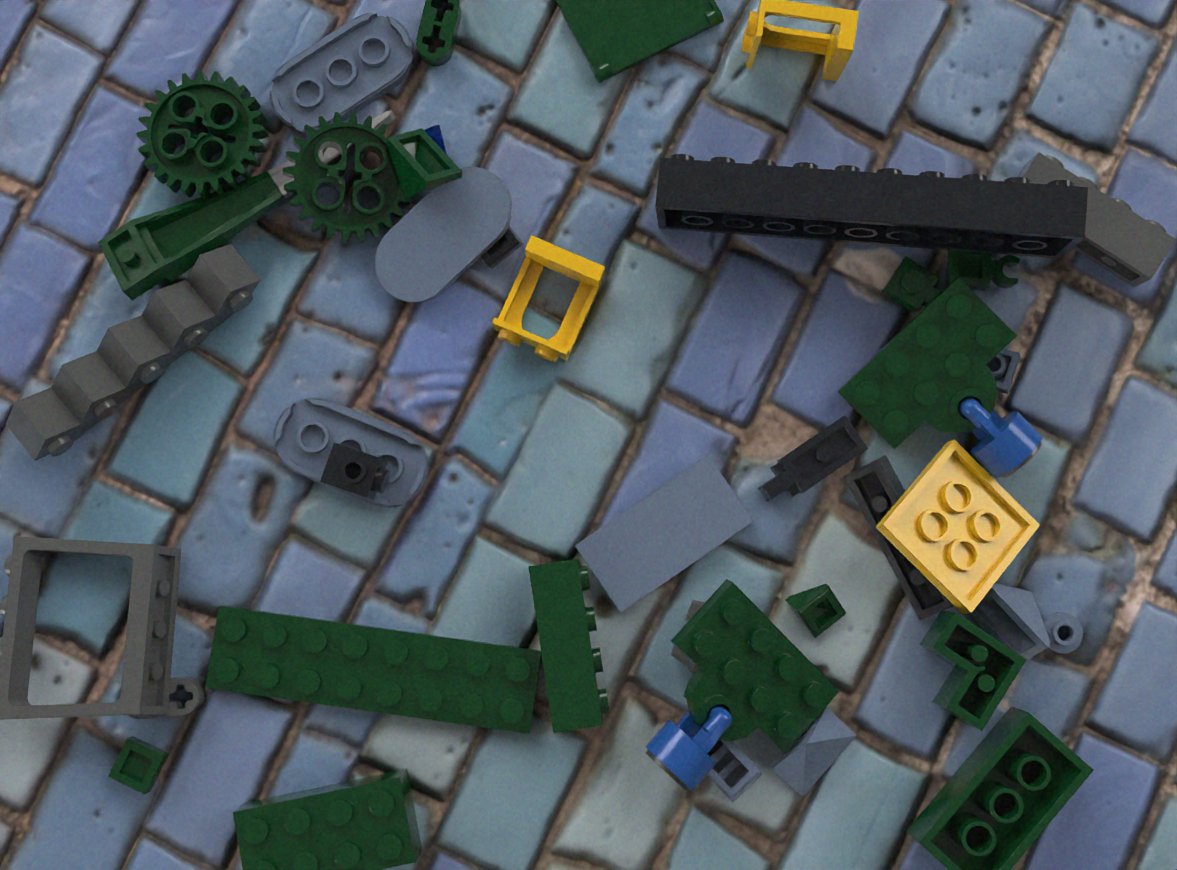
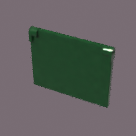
M555 0L598 83L724 21L715 0Z

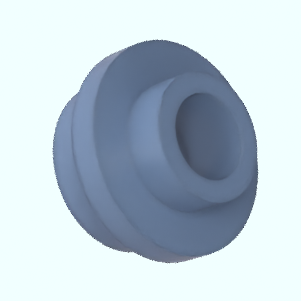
M1055 612L1043 620L1050 640L1048 649L1057 653H1070L1078 648L1083 638V629L1076 617L1065 612ZM1063 625L1068 629V637L1065 640H1061L1058 637V629Z

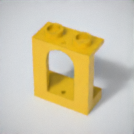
M760 0L757 12L750 11L747 28L744 30L741 52L748 53L746 68H752L758 47L761 45L825 55L822 79L838 81L854 50L859 11L788 0ZM776 15L836 25L831 34L774 26L765 22L764 19L767 16Z
M531 235L525 248L526 257L499 317H494L492 324L494 329L499 332L498 338L509 344L519 347L521 342L536 347L534 353L546 360L556 362L559 357L567 361L604 279L605 266ZM544 267L580 282L559 330L550 339H544L523 330L522 327L523 314Z

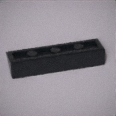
M884 455L845 475L844 478L919 620L953 607L954 605L876 528V525L905 492L887 456Z

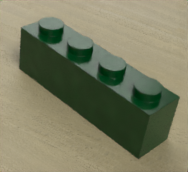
M578 559L528 566L553 733L602 726V714L610 713L606 688L598 689L595 673L603 672L600 647L592 648L589 632L597 631L593 606L585 607L583 591L591 590L587 566L579 567Z

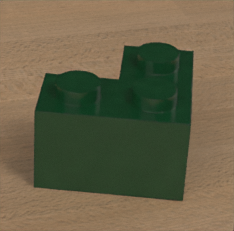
M941 611L920 643L921 646L954 667L932 702L965 724L980 731L986 726L1027 660L956 612Z

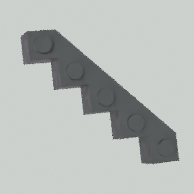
M231 244L200 254L186 280L154 291L141 316L109 327L97 351L61 366L51 388L16 401L6 421V425L35 461L49 454L53 457L63 454L71 448L74 441L99 421L111 416L119 408L120 404L145 384L157 379L165 368L190 348L202 343L211 331L235 312L248 306L253 300L252 293L260 282L259 277Z

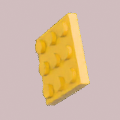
M954 439L945 443L876 525V528L962 614H968L974 611L1040 524Z

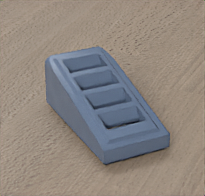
M720 740L723 745L711 756L714 762L718 764L729 752L735 758L718 774L712 768L707 775L733 803L762 773L733 741ZM742 764L747 770L729 787L724 781Z

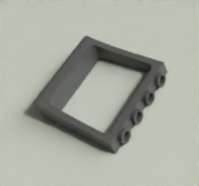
M14 536L12 554L6 558L4 564L5 572L9 576L8 593L0 602V613L5 618L3 636L0 637V720L168 714L181 549L154 544ZM47 553L128 557L133 561L121 695L116 702L31 705L28 702L42 559Z

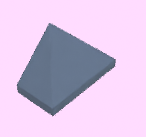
M995 583L974 611L969 613L990 636L1027 660L1047 649L1050 645L1048 634L1031 591Z
M826 707L787 753H783L771 768L803 797L857 735Z

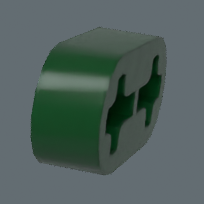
M459 0L425 1L416 38V46L421 59L428 65L441 66L446 64L453 54L461 21ZM443 3H449L451 11H445L443 21L439 22L436 8H441ZM436 33H440L439 38L442 47H437L435 53H430L426 44H433Z

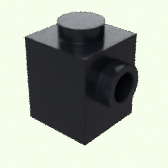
M334 442L320 482L374 500L376 493L382 494L387 485L390 471L385 468L388 462L379 457Z

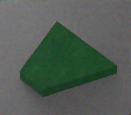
M423 128L387 137V146L406 199L462 178V170Z

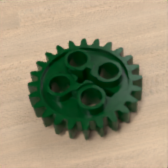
M198 70L196 81H192L186 73H183L182 85L179 86L173 81L168 80L167 83L170 91L165 94L156 89L154 92L160 101L157 104L145 103V106L151 112V116H143L138 119L147 128V130L136 133V136L145 143V145L138 148V151L147 159L144 165L152 173L155 172L154 177L162 184L167 183L166 186L175 193L181 189L188 198H192L197 189V192L204 199H208L210 188H213L220 196H224V185L227 183L235 190L239 189L236 178L241 175L250 180L252 177L246 168L249 165L261 166V163L254 156L255 153L267 152V148L259 141V139L269 137L267 130L264 126H261L267 121L264 114L259 111L261 105L255 97H250L251 93L245 85L239 87L231 76L224 81L216 71L208 80L203 71ZM195 108L190 116L183 118L186 111ZM233 115L232 120L228 124L221 125L225 117ZM173 126L182 127L181 129H171ZM224 140H227V141H234V140H236L234 143L224 142ZM185 144L184 149L179 154L173 155L175 148ZM223 152L222 157L218 161L210 163L214 154Z
M335 112L333 124L331 125L320 116L318 117V131L307 124L304 126L307 140L299 137L293 138V143L299 150V153L293 151L286 152V158L294 163L295 166L283 168V175L294 178V181L284 185V191L296 192L297 194L289 201L290 207L302 206L304 208L298 217L300 222L310 217L314 219L311 228L313 233L319 230L321 226L326 227L327 240H330L336 231L341 232L343 244L347 243L350 233H355L359 243H363L365 231L368 230L377 239L380 236L378 225L381 224L386 229L391 230L394 225L389 216L392 215L401 219L405 214L397 204H409L412 199H406L402 192L403 190L387 146V139L384 137L387 125L383 124L377 130L372 129V116H368L363 125L358 124L355 112L351 113L348 122H343L340 114ZM352 143L355 146L353 177L359 180L354 181L351 190V212L345 213L343 211L345 180L338 178V176H344L347 164V145ZM326 147L335 148L341 155V161L335 165H327L319 158V152ZM365 152H373L380 158L381 166L375 170L366 169L362 166L359 157ZM322 187H331L337 192L339 200L330 206L323 205L318 201L316 192ZM362 191H370L376 195L379 204L372 210L363 209L357 202V195Z

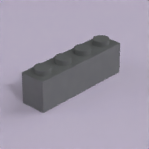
M1039 152L1025 164L1018 177L1030 179L1031 183L1047 184L1054 180H1068L1074 182V186L1088 187L1085 238L1073 249L1132 287L1152 279L1176 241L1174 237L1166 233L1165 228L1161 224L1152 220H1145L1132 211L1129 204L1120 199L1107 196L1098 190L1097 185L1090 179L1077 177L1066 170L1062 162L1055 157L1044 156Z

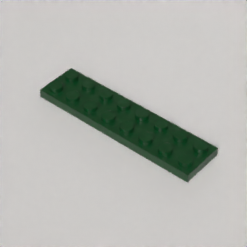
M221 605L218 608L205 688L530 734L542 654L541 650Z

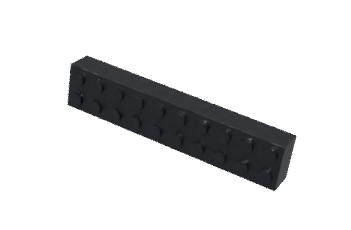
M673 154L670 158H660L655 203L659 229L1062 259L1085 238L1088 187L1074 186V182L1068 180H1054L1047 184H1035L1025 177H1010L1004 181L987 180V176L981 174H967L961 178L945 177L944 173L938 171H925L919 175L902 174L901 170L894 168L879 169L877 173L861 172L860 168L851 165L837 166L835 170L818 169L816 164L808 162L795 163L793 167L776 166L777 164L774 161L765 159L754 160L752 164L735 163V160L729 157H713L711 161L694 160V157L687 154Z

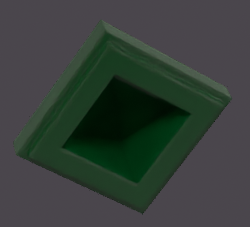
M827 584L796 593L785 599L814 638L818 637L846 614V611Z

